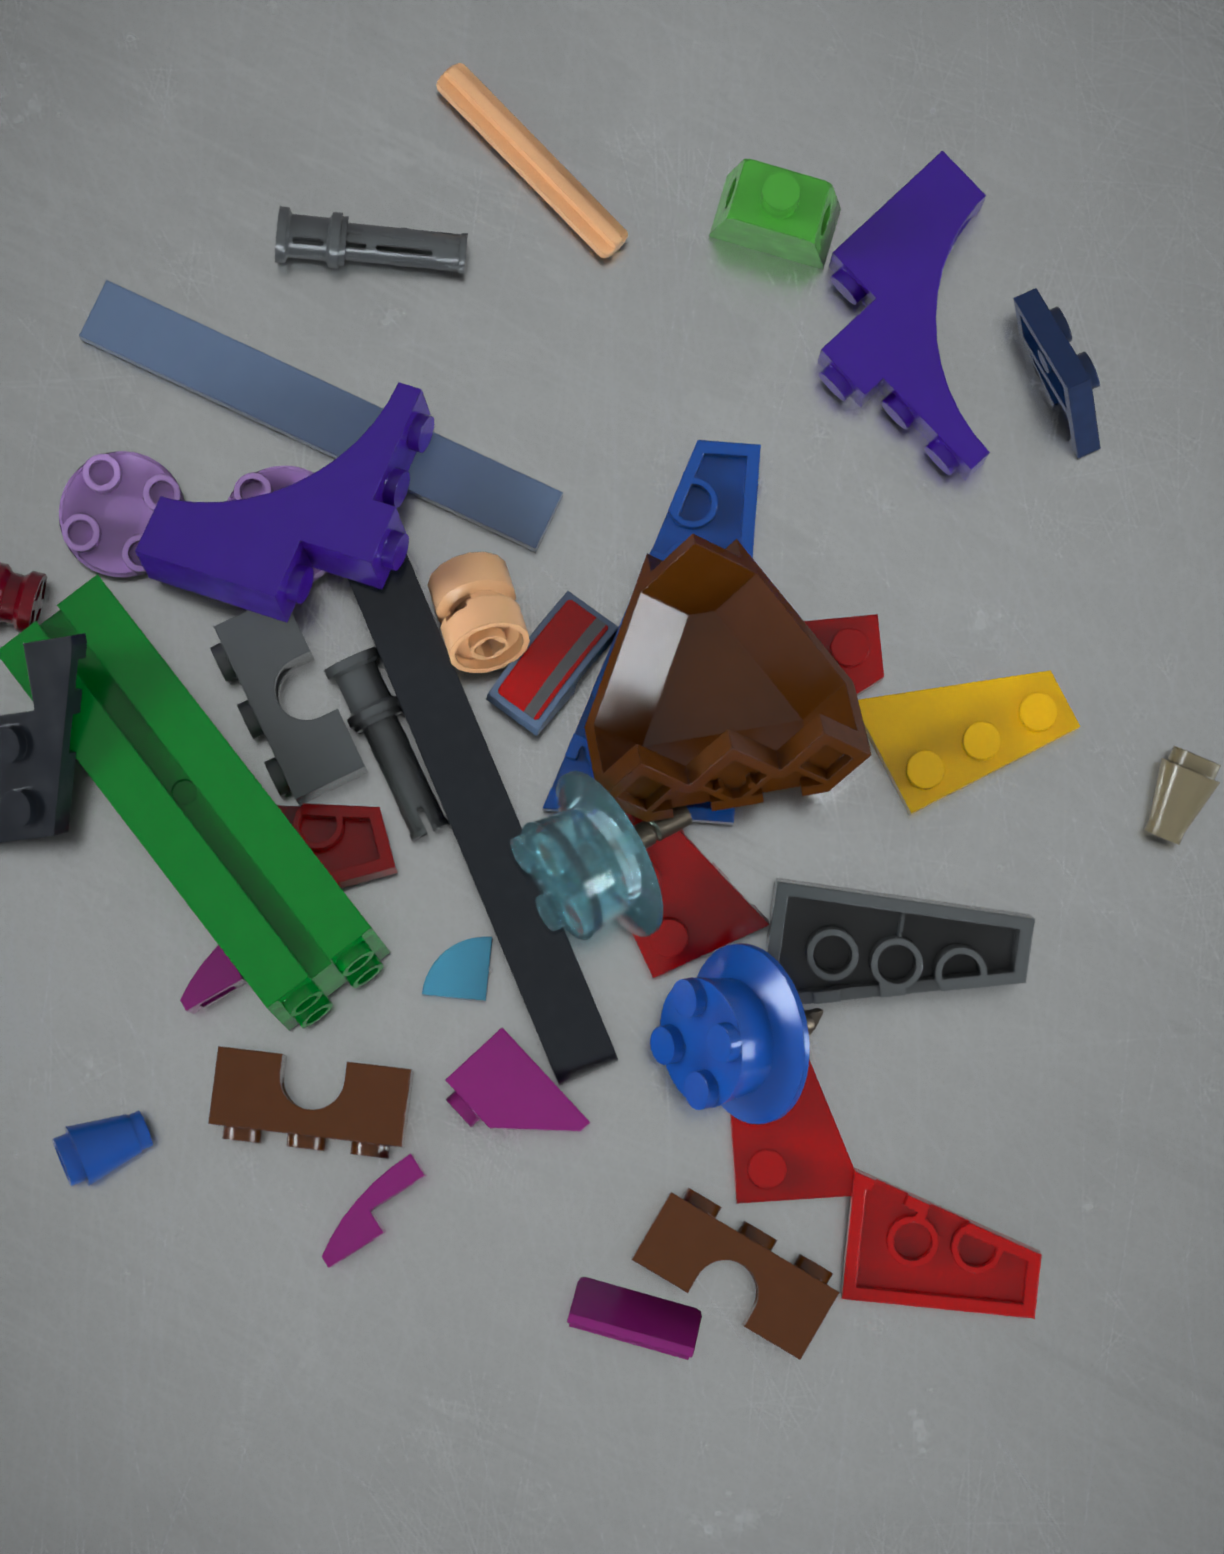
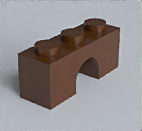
M218 1046L208 1124L224 1126L222 1139L261 1143L262 1131L288 1134L287 1147L325 1151L326 1138L352 1141L350 1154L389 1159L390 1146L405 1147L414 1075L412 1069L347 1062L344 1086L337 1099L324 1108L310 1110L298 1106L287 1093L284 1080L286 1055Z
M690 1188L687 1189L683 1198L670 1192L631 1260L687 1293L700 1272L709 1264L721 1260H731L741 1264L751 1274L756 1289L753 1306L742 1325L801 1360L840 1293L827 1285L833 1273L799 1254L795 1263L791 1264L771 1252L777 1242L776 1239L746 1221L742 1223L738 1231L716 1219L722 1207Z

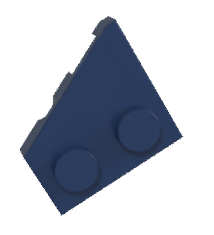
M1037 288L1014 297L1019 336L1039 374L1052 406L1061 404L1068 416L1071 436L1069 442L1077 458H1081L1101 449L1093 389L1100 386V381L1090 357L1085 351L1079 354L1075 353L1069 343L1072 341V334L1064 314L1057 306L1049 310Z

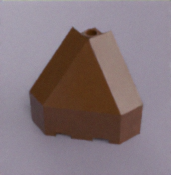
M692 534L663 561L647 553L584 727L598 801L646 822L673 818L672 808L710 802L711 810L717 811L764 803V792L800 787L802 796L829 792L872 755L854 682L737 539L724 549Z

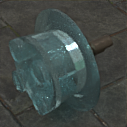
M571 771L564 774L559 779L556 787L558 813L526 823L522 833L510 841L516 861L526 873H530L541 893L535 900L540 917L550 930L557 931L564 927L569 933L581 940L590 939L614 919L635 935L646 937L655 933L662 924L663 901L659 882L646 848L654 845L657 840L661 841L691 825L692 817L686 806L672 808L673 818L651 822L642 821L633 826L616 800L594 778L580 771Z

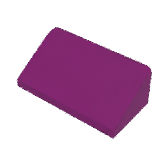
M581 1277L577 1282L567 1323H569V1327L688 1360L694 1354L702 1315L701 1311L694 1307L588 1277Z

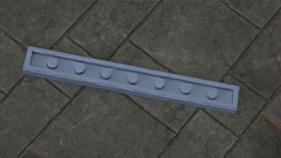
M108 280L105 281L79 334L80 339L88 344L335 459L366 432L383 410V408ZM433 432L427 449L423 453H416L409 469L410 484L408 493L534 552L537 551L563 497V492Z

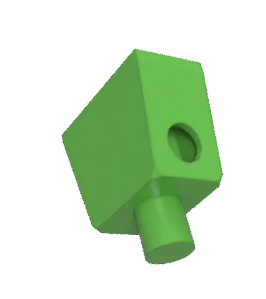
M743 159L726 177L709 237L823 270L841 207L833 185L825 180L757 160Z

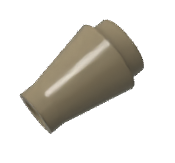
M1173 746L1168 760L1161 758L1150 817L1144 830L1180 845L1185 832L1221 783L1215 780L1221 765Z

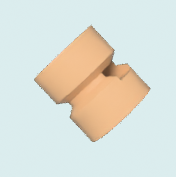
M469 552L444 562L431 574L427 585L438 621L442 623L440 628L451 664L454 667L469 673H487L506 667L509 663L516 661L527 650L530 642L520 606L515 601L516 594L506 562L501 557L488 552Z

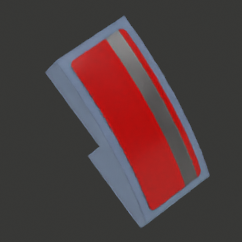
M567 591L530 635L527 650L516 661L509 663L488 692L486 700L537 736L574 694L580 678L613 642L619 627Z

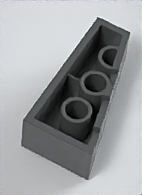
M776 878L766 952L773 956L785 969L795 985L802 1004L841 1002V1000L902 996L930 991H950L1026 983L1035 918L1025 913Z

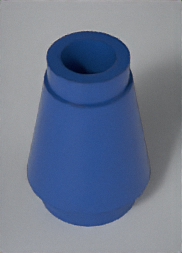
M139 1110L128 1115L123 1114L65 1126L66 1133L52 1139L57 1156L71 1187L84 1181L90 1186L142 1153V1150L153 1146L151 1135Z

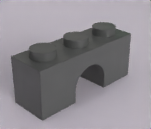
M247 610L213 626L221 643L210 647L211 652L225 681L228 682L237 677L248 700L237 704V707L252 738L255 739L265 735L275 757L265 761L264 764L280 797L292 792L300 806L368 773L338 709L316 719L301 720L288 715L281 708L279 691L285 677L297 667L314 660L293 613L288 623Z

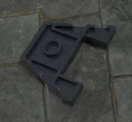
M86 633L23 643L34 710L0 715V843L55 836L69 832L76 752L69 749L73 714H78L81 711L82 689L75 687L78 659L86 658Z

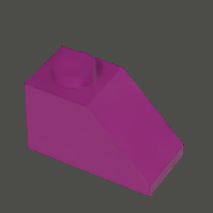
M503 1027L445 1079L455 1090L446 1098V1101L470 1127H473L481 1119L490 1129L582 1132L590 1124V1121Z

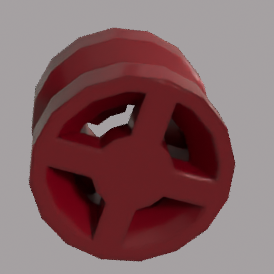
M0 562V622L13 624L15 629L21 633L32 623L39 621L46 595V574L32 571L27 575L14 573L9 564Z

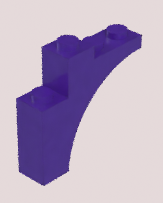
M942 150L832 252L829 268L834 272L830 277L833 285L852 304L856 305L861 300L867 307L821 349L818 363L823 368L819 373L821 380L842 401L851 397L862 407L875 393L880 391L885 396L881 401V405L887 414L903 429H908L913 425L929 442L924 449L932 461L948 475H951L956 470L966 481L984 464L990 452L965 421L949 390L941 365L937 343L936 311L938 290L947 257L967 224L981 210L986 195Z
M398 382L388 403L374 423L351 447L319 471L292 485L267 494L224 502H191L160 496L135 550L148 577L288 623L296 603L302 604L310 593L314 579L313 568L383 589L390 571H397L403 564L407 554L409 536L406 534L397 508L401 506L407 495L410 484L409 469L417 452L423 453L427 449L434 430V418L430 414L422 389Z

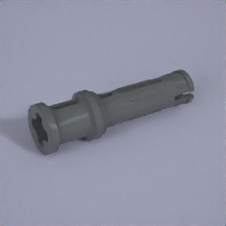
M280 206L276 232L275 262L285 263L288 258L326 261L328 268L338 269V266H345V260L401 267L458 271V273L464 274L468 233L453 234L349 223V216H343L341 212H333L331 217L328 218L292 214L290 207Z
M372 647L333 664L325 669L324 672L328 680L336 681L349 707L351 715L347 722L350 728L355 729L356 733L364 732L371 751L380 766L410 832L409 836L413 841L428 835L418 814V809L422 808L433 831L448 825L449 821L444 817L413 752L409 739L399 722L397 715L402 713L400 702L397 696H392L376 663L380 655L377 648Z

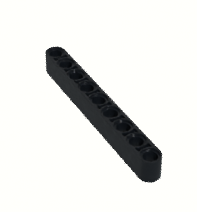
M406 554L403 564L397 571H390L383 589L348 579L559 1086L617 1062L618 1058L455 667L451 664L447 648L408 555Z

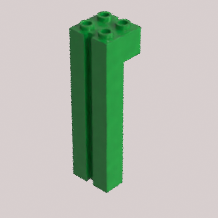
M97 574L57 604L60 610L40 625L35 621L0 648V659L33 701L23 643L86 633V658L78 659L75 687L82 689L81 711L78 714H73L69 750L76 752V759L266 1008L289 1031L298 1024L302 1028H306L321 1019L332 1008L333 1004L328 998L331 993L347 981L353 988H358L370 981L383 968L384 964L381 960L391 952Z

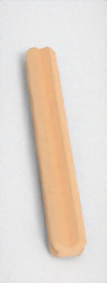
M458 63L449 67L436 83L437 90L600 257L607 258L617 252L628 238L627 230L464 64Z

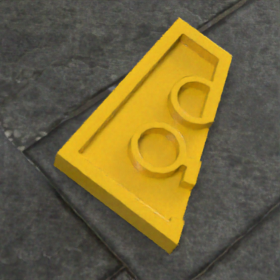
M1051 670L858 700L866 734L909 816L1070 734L1080 727Z

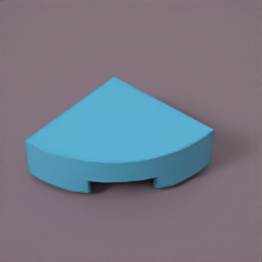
M475 937L453 945L442 953L433 963L426 976L422 995L486 1002L493 938Z

